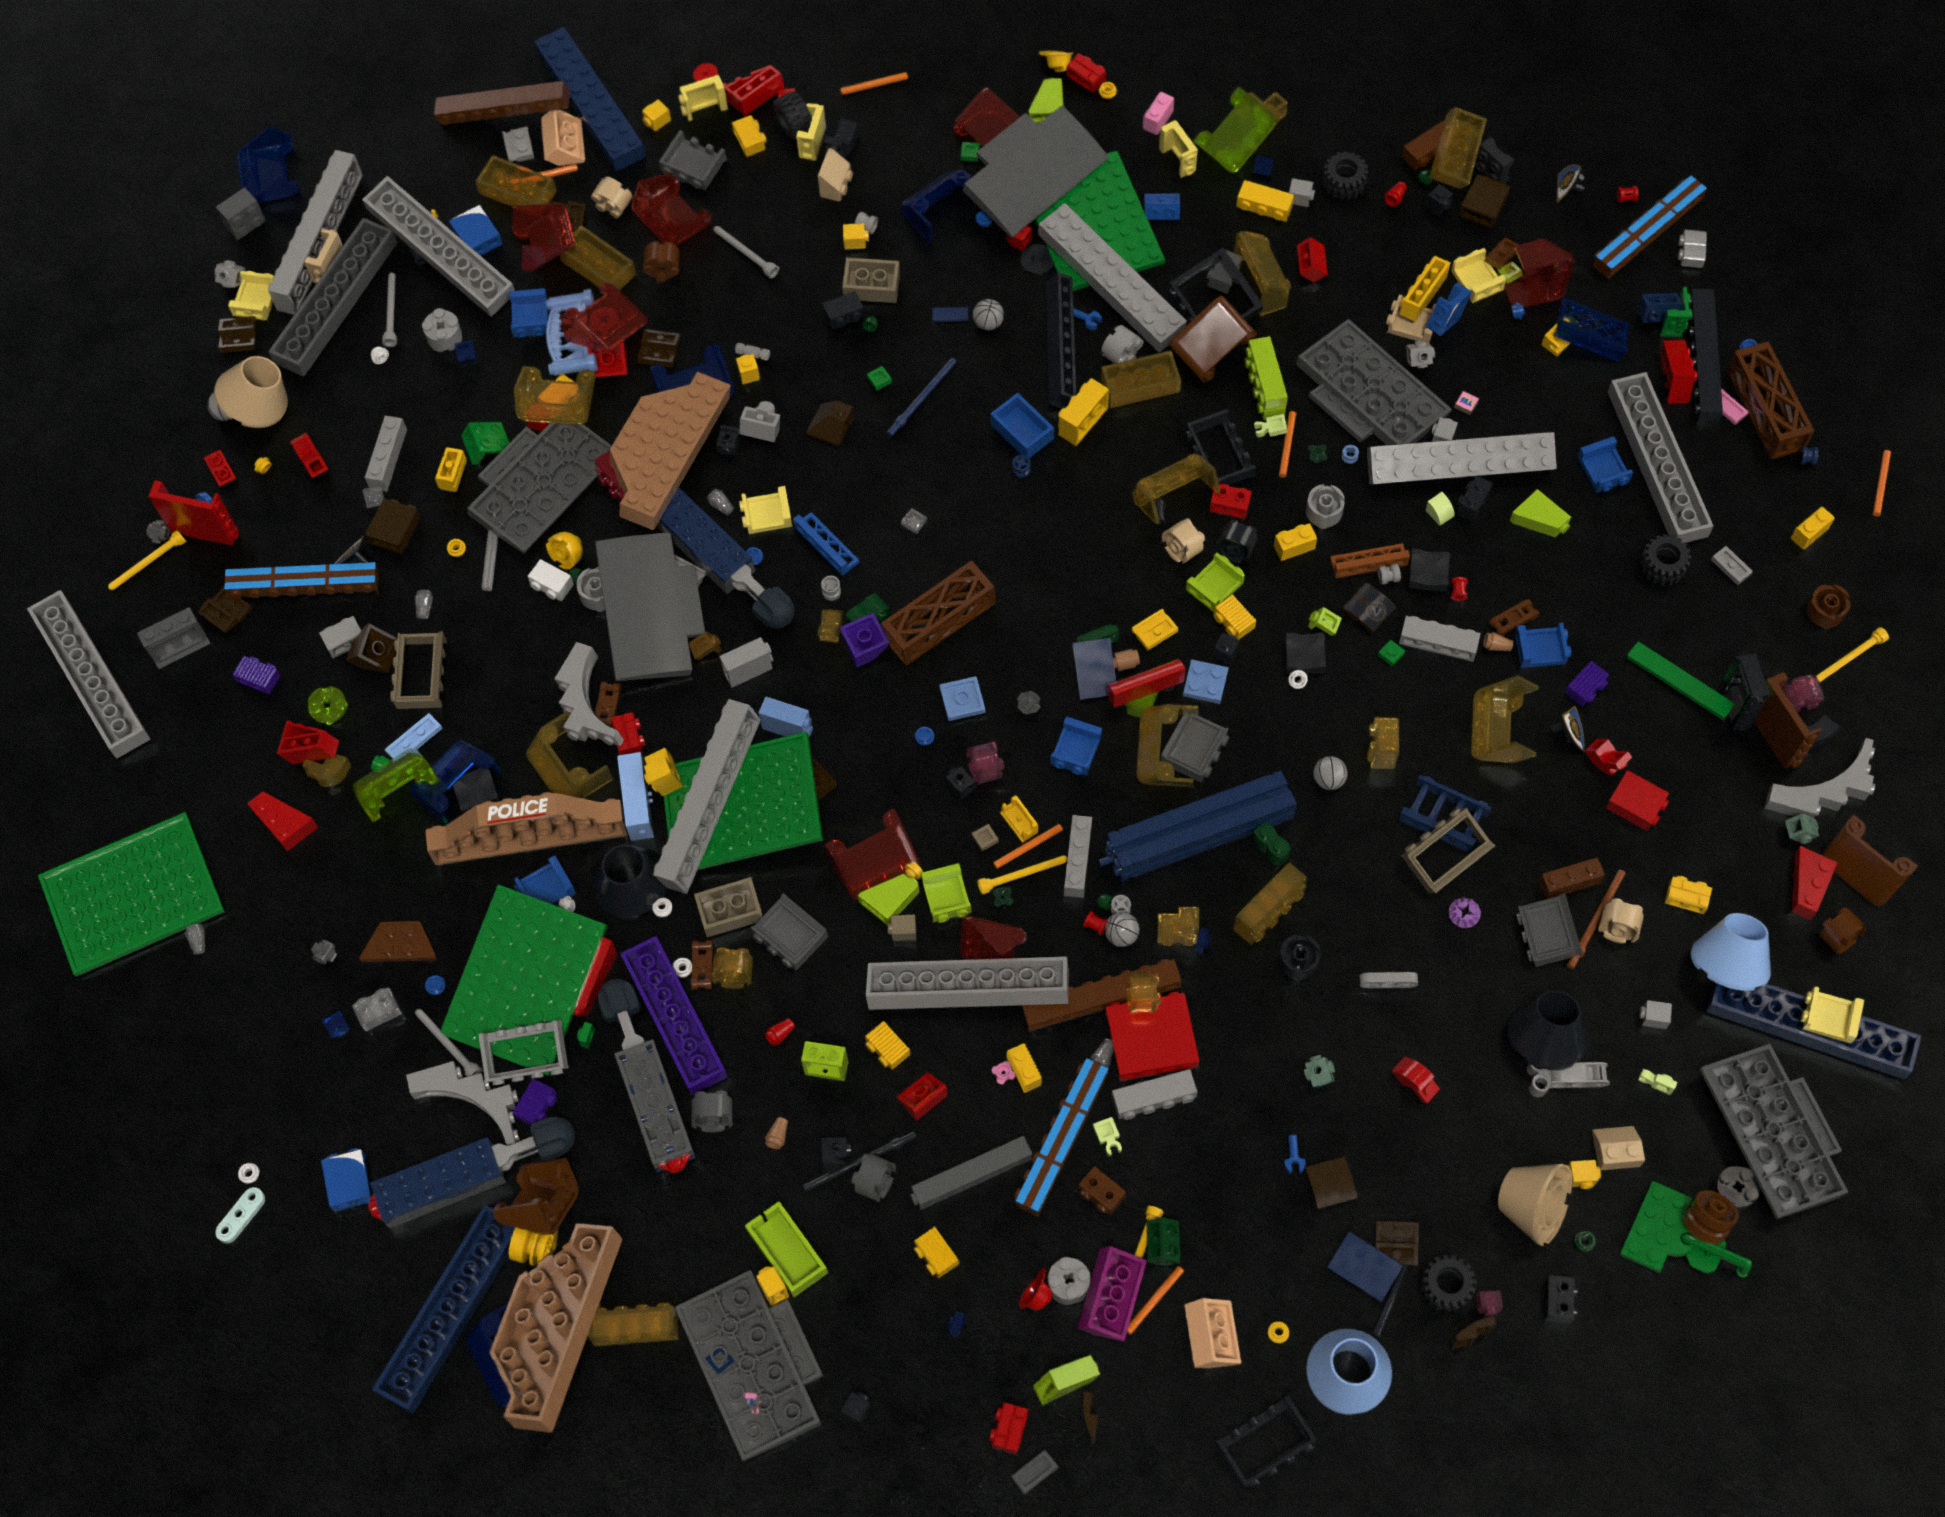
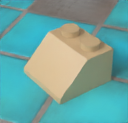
M830 148L818 174L820 197L841 201L842 196L847 192V183L851 181L853 172L850 169V163Z
M1633 1126L1592 1130L1600 1170L1640 1167L1645 1161L1642 1141Z

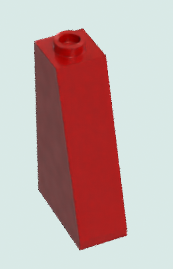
M603 937L574 1011L573 1015L588 1016L618 955L613 942Z

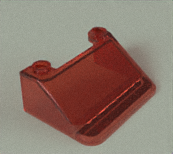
M561 204L513 206V233L522 240L528 237L530 245L522 246V271H533L574 246L575 240L565 206Z
M611 283L602 284L600 292L604 296L582 312L578 311L577 308H569L560 315L566 341L600 352H607L647 324V316Z
M894 809L886 812L883 816V824L886 829L848 849L839 840H833L825 844L830 862L853 899L859 900L858 895L860 892L902 874L906 875L905 865L907 863L910 864L913 861L920 865L919 858Z
M967 915L962 918L960 953L964 960L1013 959L1014 947L1026 941V934L1021 928Z

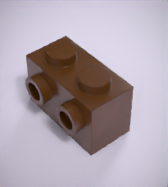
M1095 1166L1079 1183V1194L1085 1200L1093 1201L1096 1204L1095 1207L1103 1214L1111 1215L1126 1198V1191Z

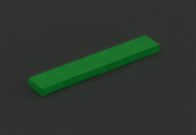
M1637 642L1627 655V659L1723 721L1735 706V703L1640 642Z

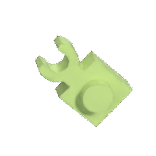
M1284 414L1266 418V423H1254L1255 429L1261 428V430L1256 431L1257 437H1262L1266 433H1269L1270 437L1288 433Z
M1643 1069L1638 1079L1643 1083L1651 1084L1652 1088L1669 1095L1674 1091L1677 1084L1668 1075L1657 1074L1656 1076Z
M1110 1117L1094 1123L1093 1128L1100 1145L1107 1144V1155H1112L1110 1148L1113 1146L1118 1149V1152H1121V1144L1115 1141L1120 1135L1113 1118Z

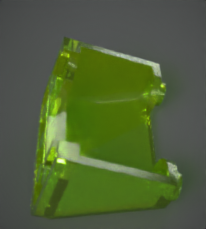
M1240 87L1234 91L1230 98V102L1235 108L1213 134L1208 131H1202L1193 140L1202 150L1231 173L1240 169L1276 125L1275 116Z
M410 748L354 783L352 790L371 821L374 822L381 818L379 809L385 806L381 799L413 778H415L418 784L422 783L421 781H427L430 785L438 782L439 779L420 751L416 748Z

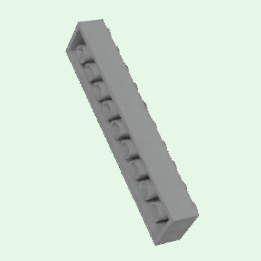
M335 150L333 156L329 158V164L322 173V179L316 186L314 196L310 198L309 206L302 215V221L296 227L295 235L289 242V248L282 257L281 265L276 269L275 277L268 286V292L277 311L295 315L307 295L313 281L304 261L306 257L318 258L325 244L321 234L322 229L337 231L363 176L354 154Z
M388 176L362 199L368 211L389 229L393 230L398 237L489 316L492 317L510 299V292L515 291L513 284Z
M1064 203L1039 224L1038 235L1158 352L1167 347L1171 340L1186 327L1187 321L1068 205Z
M1647 373L1611 381L1608 395L1669 537L1674 535L1676 539L1681 538L1682 543L1708 537L1713 524Z
M1554 432L1367 448L1369 485L1556 469Z
M59 590L27 608L113 755L119 758L149 741L150 737L63 592Z
M728 699L727 704L722 709V716L715 725L713 737L707 744V751L700 760L698 772L692 779V786L685 795L683 807L677 814V821L670 830L668 842L664 845L662 856L654 868L653 875L666 888L685 894L688 893L761 721L748 704Z
M1067 957L868 963L866 999L869 1010L1068 1004L1069 968Z

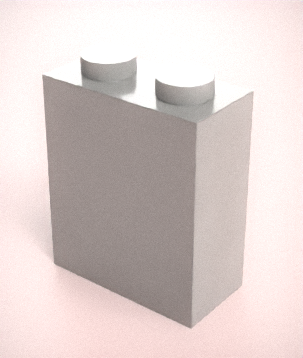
M761 637L720 656L723 672L731 688L772 669L771 662L773 658L771 656V649L767 642H763Z

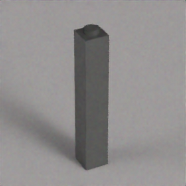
M1024 1136L911 1186L913 1193L910 1194L914 1205L918 1204L920 1210L1032 1160V1152Z

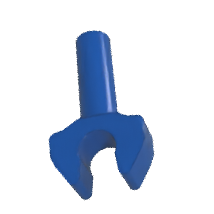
M1073 308L1074 316L1084 320L1087 329H1097V324L1092 322V320L1101 323L1102 317L1098 312L1093 311L1090 314H1086Z
M1290 1135V1157L1285 1160L1284 1167L1291 1174V1164L1296 1163L1301 1174L1305 1167V1159H1301L1298 1156L1297 1136Z

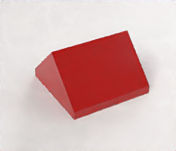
M623 339L587 342L588 353L595 354L598 371L591 372L592 378L628 374L627 352Z
M927 1072L899 1094L897 1099L917 1121L947 1097V1087Z

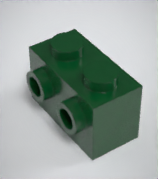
M1162 1217L1146 1221L1148 1263L1162 1266L1180 1263L1179 1221Z

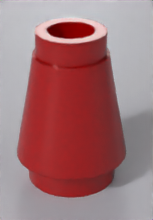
M1398 182L1386 192L1385 202L1389 206L1400 204L1407 189L1406 184Z
M787 1018L768 1028L765 1037L771 1045H780L792 1029L795 1028V1025Z

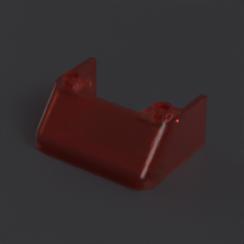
M1538 239L1534 242L1515 246V251L1523 270L1527 272L1524 273L1521 281L1504 286L1510 304L1515 305V302H1518L1524 308L1554 301L1564 296L1575 264L1573 255L1545 239Z

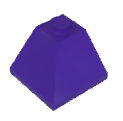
M874 613L839 627L856 668L873 661L890 645Z

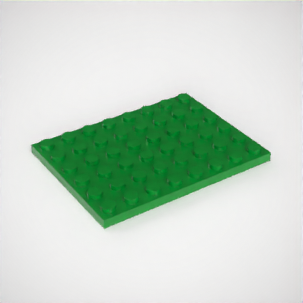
M1117 151L1107 153L1109 156L1107 161L1035 219L1039 229V224L1065 203L1136 272L1165 264V258ZM1044 241L1056 272L1073 278V291L1090 286Z
M807 732L750 745L697 870L823 841L809 735ZM702 757L675 764L683 787L664 796L668 838L671 828L674 827L677 821V814L685 802V795L692 786V779L698 772Z
M185 812L38 875L71 969L76 977L225 912L188 815Z
M498 885L440 1032L446 1037L481 1050L479 1034L562 1020L563 1037H565L608 925ZM554 1031L491 1042L493 1055L527 1068L554 1064L558 1055ZM545 1072L543 1074L550 1076L551 1072Z

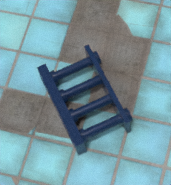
M1420 775L1416 786L1420 787V790L1411 808H1403L1399 821L1423 832H1432L1435 829V824L1438 823L1436 818L1445 799L1456 804L1454 810L1456 808L1463 809L1464 807L1473 811L1472 817L1477 824L1481 816L1488 817L1492 807L1488 806L1484 801H1477L1439 784L1431 777ZM1429 791L1438 795V798L1429 816H1424L1418 810ZM1467 826L1463 833L1455 830L1453 827L1439 838L1468 853H1471L1476 841L1472 837L1473 832L1469 826Z

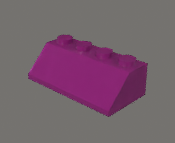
M1111 1246L1100 1248L1077 1328L1095 1336L1125 1341L1146 1260Z

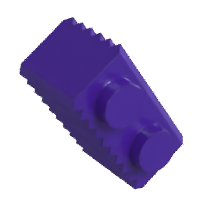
M243 656L232 674L236 682L267 694L271 693L274 685L280 678L274 665L270 663L262 664L257 658L252 656L250 658Z
M1590 661L1571 681L1564 693L1583 707L1586 703L1590 704L1597 696L1595 693L1598 690L1602 691L1607 686L1609 674L1597 666L1596 663Z
M532 1079L513 1111L515 1118L530 1126L535 1122L546 1119L547 1109L549 1106L552 1107L557 1100L555 1089Z

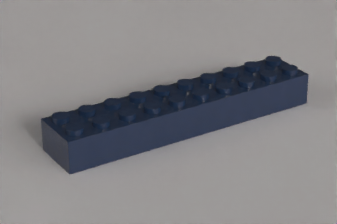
M562 27L535 40L534 43L538 56L556 82H565L570 91V104L615 172L645 158L643 143L567 30Z
M1714 982L1706 1010L1707 1013L1904 1080L1913 1071L1921 1039L1920 1035L1861 1016L1857 1038L1852 1043H1847L1802 1029L1804 1022H1801V1017L1808 1005L1805 1003V996L1766 984L1764 987H1755L1752 991H1743L1728 988Z
M485 1205L372 1389L378 1395L414 1414L509 1256V1246L515 1228L498 1223L494 1218L492 1208Z

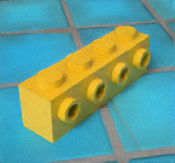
M1434 256L1430 263L1426 264L1423 273L1417 277L1414 286L1410 287L1407 296L1403 297L1400 302L1401 316L1414 322L1418 320L1447 278L1450 262Z

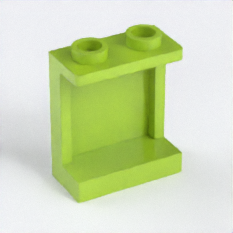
M1216 553L1209 565L1195 578L1191 577L1187 581L1186 590L1214 612L1215 606L1232 595L1243 584L1245 575L1239 567L1233 566L1225 556Z
M959 863L921 873L933 922L938 921L942 923L948 921L949 918L956 916L962 918L971 913V905L967 897Z

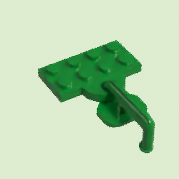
M1652 1181L1620 1256L1658 1273L1661 1272L1668 1255L1674 1257L1686 1255L1690 1266L1704 1273L1714 1272L1720 1259L1738 1266L1736 1269L1737 1274L1740 1277H1746L1752 1266V1262L1749 1259L1726 1250L1725 1240L1717 1245L1708 1244L1699 1240L1687 1230L1683 1222V1215L1689 1208L1692 1198Z

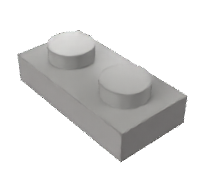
M1727 546L1716 553L1711 559L1737 585L1747 579L1753 572Z

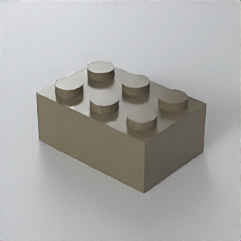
M846 258L842 287L843 295L856 291L860 301L896 303L900 278L899 261Z
M751 877L694 894L707 937L757 923L763 917Z

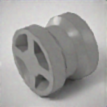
M1118 895L1113 898L1111 902L1112 914L1119 912L1130 913L1131 902L1128 897Z

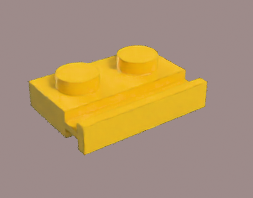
M1161 609L1132 627V632L1135 633L1138 640L1148 651L1177 633L1178 627Z

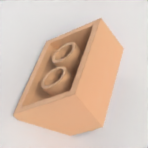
M561 110L548 111L541 118L545 160L558 166L583 163L585 155L581 119Z
M1203 1298L1185 1304L1194 1366L1196 1368H1215L1241 1364L1231 1301Z

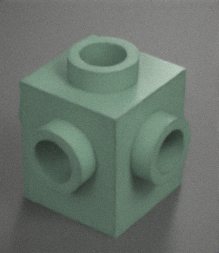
M1799 814L1785 820L1789 837L1792 840L1805 844L1819 836L1817 830L1819 826L1813 817Z
M1321 1055L1310 1058V1062L1305 1064V1076L1308 1081L1311 1080L1313 1087H1319L1335 1081L1333 1076L1335 1068L1331 1060L1328 1061L1327 1058H1322ZM1319 1067H1321V1073H1320V1074H1318V1068H1319Z

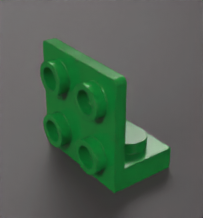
M1683 287L1679 295L1682 302L1681 310H1667L1659 330L1660 337H1682L1684 330H1687L1688 320H1691L1692 309H1689L1690 294H1687V287Z
M501 422L468 423L461 436L472 465H479L487 453H501L509 444Z

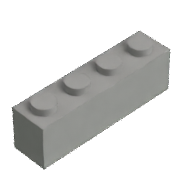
M384 417L365 475L370 489L388 490L407 431L402 418Z
M1406 616L1399 644L1474 661L1481 633H1476L1470 629H1460L1454 625L1439 624L1436 621L1422 620L1416 616Z
M1073 815L1064 896L1084 898L1092 817Z
M1190 1069L1112 1091V1099L1118 1118H1124V1120L1132 1119L1139 1113L1150 1114L1157 1108L1163 1107V1109L1173 1107L1175 1103H1189L1197 1096V1089Z

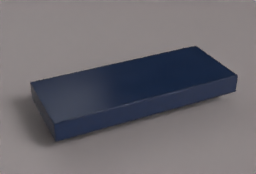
M968 307L933 308V322L968 321Z

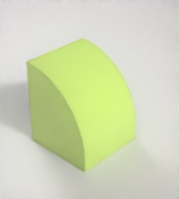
M1443 492L1428 501L1426 512L1439 526L1454 517L1452 504Z

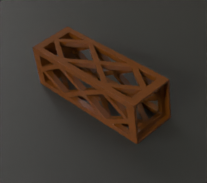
M1769 341L1736 350L1726 371L1745 409L1748 411V415L1770 459L1799 452L1801 446L1807 447L1814 429ZM1751 356L1750 363L1746 364L1743 358ZM1759 368L1763 378L1756 374L1754 369ZM1770 368H1772L1773 370H1775V371H1774V378H1772V373H1771V369H1770ZM1746 385L1748 386L1749 394L1745 392ZM1757 385L1766 390L1765 400ZM1775 402H1776V404H1777V406H1778V408H1779V410H1780L1782 416L1779 415L1777 412L1774 411V403H1775ZM1790 407L1794 409V416H1793V418H1792V413H1791ZM1766 422H1767V426H1768V431H1769V433H1768L1767 431H1765ZM1777 424L1786 429L1785 433L1781 434Z
M971 560L881 623V627L890 643L889 646L907 666L996 604L995 588ZM950 584H955V585L948 591V588H949ZM971 585L969 592H961L963 589ZM966 598L965 600H962V601H952V602H951L952 599ZM957 607L953 611L945 615L948 608ZM942 608V611H941L939 617H938V618H935L936 615H937V613H938V611H939V609ZM969 608L967 615H962ZM916 611V612L910 617V619H908V617H909V615H910V612ZM932 612L929 619H922L927 614ZM926 625L925 628L912 629L913 626ZM918 634L906 643L909 635ZM930 635L928 642H923Z

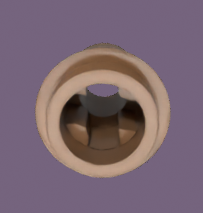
M1494 632L1486 633L1483 647L1492 651H1511L1513 646V640H1509Z
M776 1118V1121L765 1137V1144L768 1147L780 1149L784 1145L788 1124L786 1119Z

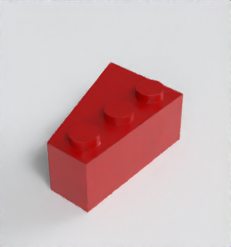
M771 65L753 71L750 76L743 79L741 77L735 78L736 81L726 85V83H723L726 101L745 116L776 95L778 90L785 88L781 73Z
M1685 340L1663 341L1660 356L1663 374H1666L1668 382L1665 383V389H1669L1667 404L1689 403L1693 384L1697 381V371H1694L1693 368L1694 361L1690 358V348L1687 347Z
M286 721L277 754L291 764L330 759L335 757L339 740L324 730Z
M261 792L247 803L254 814L286 851H289L318 828L313 818L265 792Z
M1800 846L1794 854L1792 912L1811 920L1818 911L1838 862Z

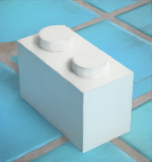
M541 559L528 575L530 586L536 591L541 590L551 599L556 598L560 601L564 599L574 585L571 575Z

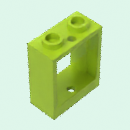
M805 1041L801 1059L805 1075L845 1081L848 1066L845 1047Z

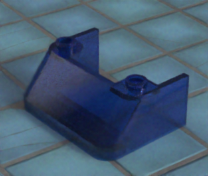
M965 170L946 172L904 200L901 204L903 215L929 242H932V224L922 214L928 210L929 206L959 186L964 188V184L972 176Z
M508 1303L485 1315L468 1334L466 1339L467 1345L495 1402L502 1407L508 1406L511 1395L497 1369L495 1361L490 1355L493 1345L490 1337L497 1334Z

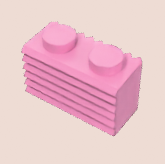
M1163 92L1158 94L1144 115V130L1156 135L1159 134L1161 127L1165 125L1168 117L1172 115L1174 98Z

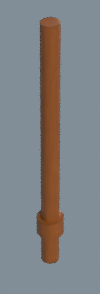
M1618 870L1579 941L1583 955L1586 952L1585 947L1601 920L1604 906L1610 903L1626 874L1623 870ZM1583 955L1570 958L1567 967L1574 969L1579 958H1582Z

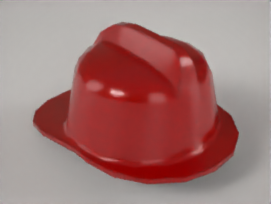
M1045 1268L1038 1273L1034 1281L1023 1292L1019 1301L1021 1309L1028 1307L1033 1310H1039L1051 1301L1053 1293L1043 1281L1046 1274Z

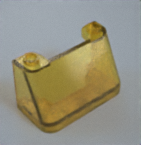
M523 366L514 387L517 416L524 421L566 424L586 423L590 412L595 372L588 370L579 372L577 382L542 380L541 372L537 368Z

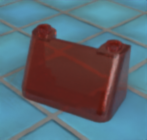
M984 88L954 121L953 129L958 135L965 136L968 133L984 147L1019 119L1020 116L991 90Z
M671 172L638 181L632 200V208L635 214L663 244L669 242L679 246L709 226L712 216L705 209L699 210L696 214L678 195L680 183Z

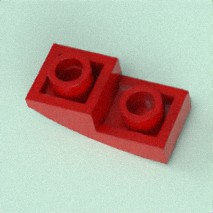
M221 450L204 457L220 487L236 479Z

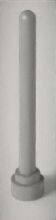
M719 226L714 227L715 233L761 266L765 275L769 278H774L777 275L779 267L776 264L764 261Z
M394 273L388 275L386 332L382 336V343L387 347H393L397 344V336L394 333Z
M417 1009L415 1011L416 1016L464 1067L467 1077L482 1073L483 1069L477 1063L470 1062L440 1032L441 1030L423 1010Z

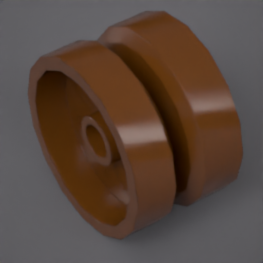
M1708 1190L1700 1191L1694 1198L1692 1205L1683 1215L1685 1227L1693 1236L1703 1242L1715 1245L1722 1243L1726 1239L1730 1230L1739 1219V1213L1729 1199L1719 1193Z

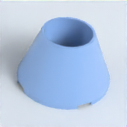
M1741 913L1729 914L1693 944L1691 959L1697 969L1701 967L1708 973L1707 977L1725 987L1743 991H1752L1758 986L1764 987L1771 976L1768 930L1764 924L1754 917Z
M1339 1329L1326 1334L1314 1345L1307 1361V1377L1313 1394L1324 1406L1335 1412L1347 1415L1367 1412L1376 1407L1389 1390L1392 1378L1389 1357L1376 1339L1362 1331ZM1342 1351H1353L1360 1354L1369 1365L1370 1378L1356 1384L1344 1381L1334 1369L1333 1357Z

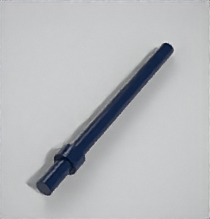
M951 358L904 413L894 420V424L886 432L889 437H892L899 428H902L907 423L906 420L957 363L954 358Z

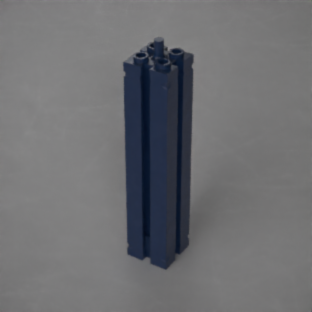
M1278 771L1273 775L1261 777L1121 828L1119 831L1110 832L1107 834L1108 841H1105L1107 857L1098 859L1101 867L1113 863L1112 869L1115 876H1119L1121 882L1130 877L1142 875L1251 835L1264 822L1273 827L1281 824L1283 821L1294 819V810H1296L1297 803L1291 790L1289 791L1282 771Z

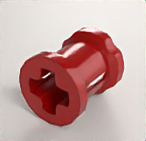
M1637 186L1624 189L1618 187V203L1630 200L1637 202Z
M1452 578V600L1464 601L1468 598L1466 593L1468 580L1466 578Z
M1091 911L1083 927H1089L1097 931L1098 935L1101 936L1108 919L1104 920L1094 915V912Z

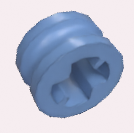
M1354 445L1345 446L1342 452L1343 461L1349 464L1355 463L1359 455L1358 448ZM1347 452H1349L1350 454L1351 452L1354 453L1353 457H1351V455L1347 456Z

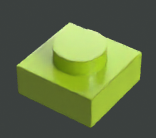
M1510 262L1500 270H1497L1499 276L1503 275L1507 284L1523 276L1522 270L1514 262Z

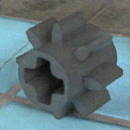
M156 520V522L148 525L147 536L152 539V542L160 544L161 541L164 542V540L169 538L170 528L165 525L164 521Z
M1028 691V693L1022 692L1017 698L1019 701L1018 708L1025 714L1036 713L1041 707L1039 705V696L1032 691Z
M322 940L319 943L315 942L311 949L313 951L312 954H314L312 958L321 964H326L329 961L333 962L337 955L334 950L335 946L326 940Z

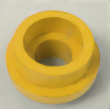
M1105 82L1101 85L1099 93L1103 98H1113L1116 95V87L1111 82Z
M261 457L256 461L255 471L257 473L264 474L269 470L272 465L269 462V458Z
M459 539L451 540L447 546L448 553L453 557L463 555L466 551L465 543Z
M913 861L905 865V873L908 877L921 878L923 870Z
M1274 1322L1268 1329V1336L1274 1343H1283L1289 1337V1329L1282 1322ZM1281 1329L1283 1334L1278 1336L1275 1334V1330Z

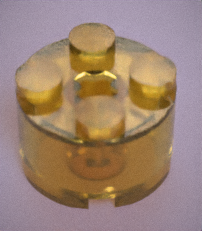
M719 948L713 959L712 981L715 984L720 982L722 983L721 987L729 989L744 988L746 983L750 985L752 982L753 957L749 954V950L745 948L738 950Z
M1128 973L1126 982H1130V985L1126 988L1128 1009H1131L1130 1014L1155 1013V1011H1158V1005L1161 1004L1160 992L1157 993L1156 985H1159L1158 973Z

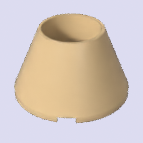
M249 357L225 371L218 378L214 389L215 400L221 411L230 419L234 418L242 422L241 425L253 428L271 426L282 418L287 409L288 400L281 372L274 362L264 357Z
M1564 1164L1512 1168L1505 1176L1498 1198L1499 1210L1536 1244L1543 1246L1544 1242L1550 1243L1558 1232L1568 1205L1564 1203L1567 1193L1571 1194V1169Z

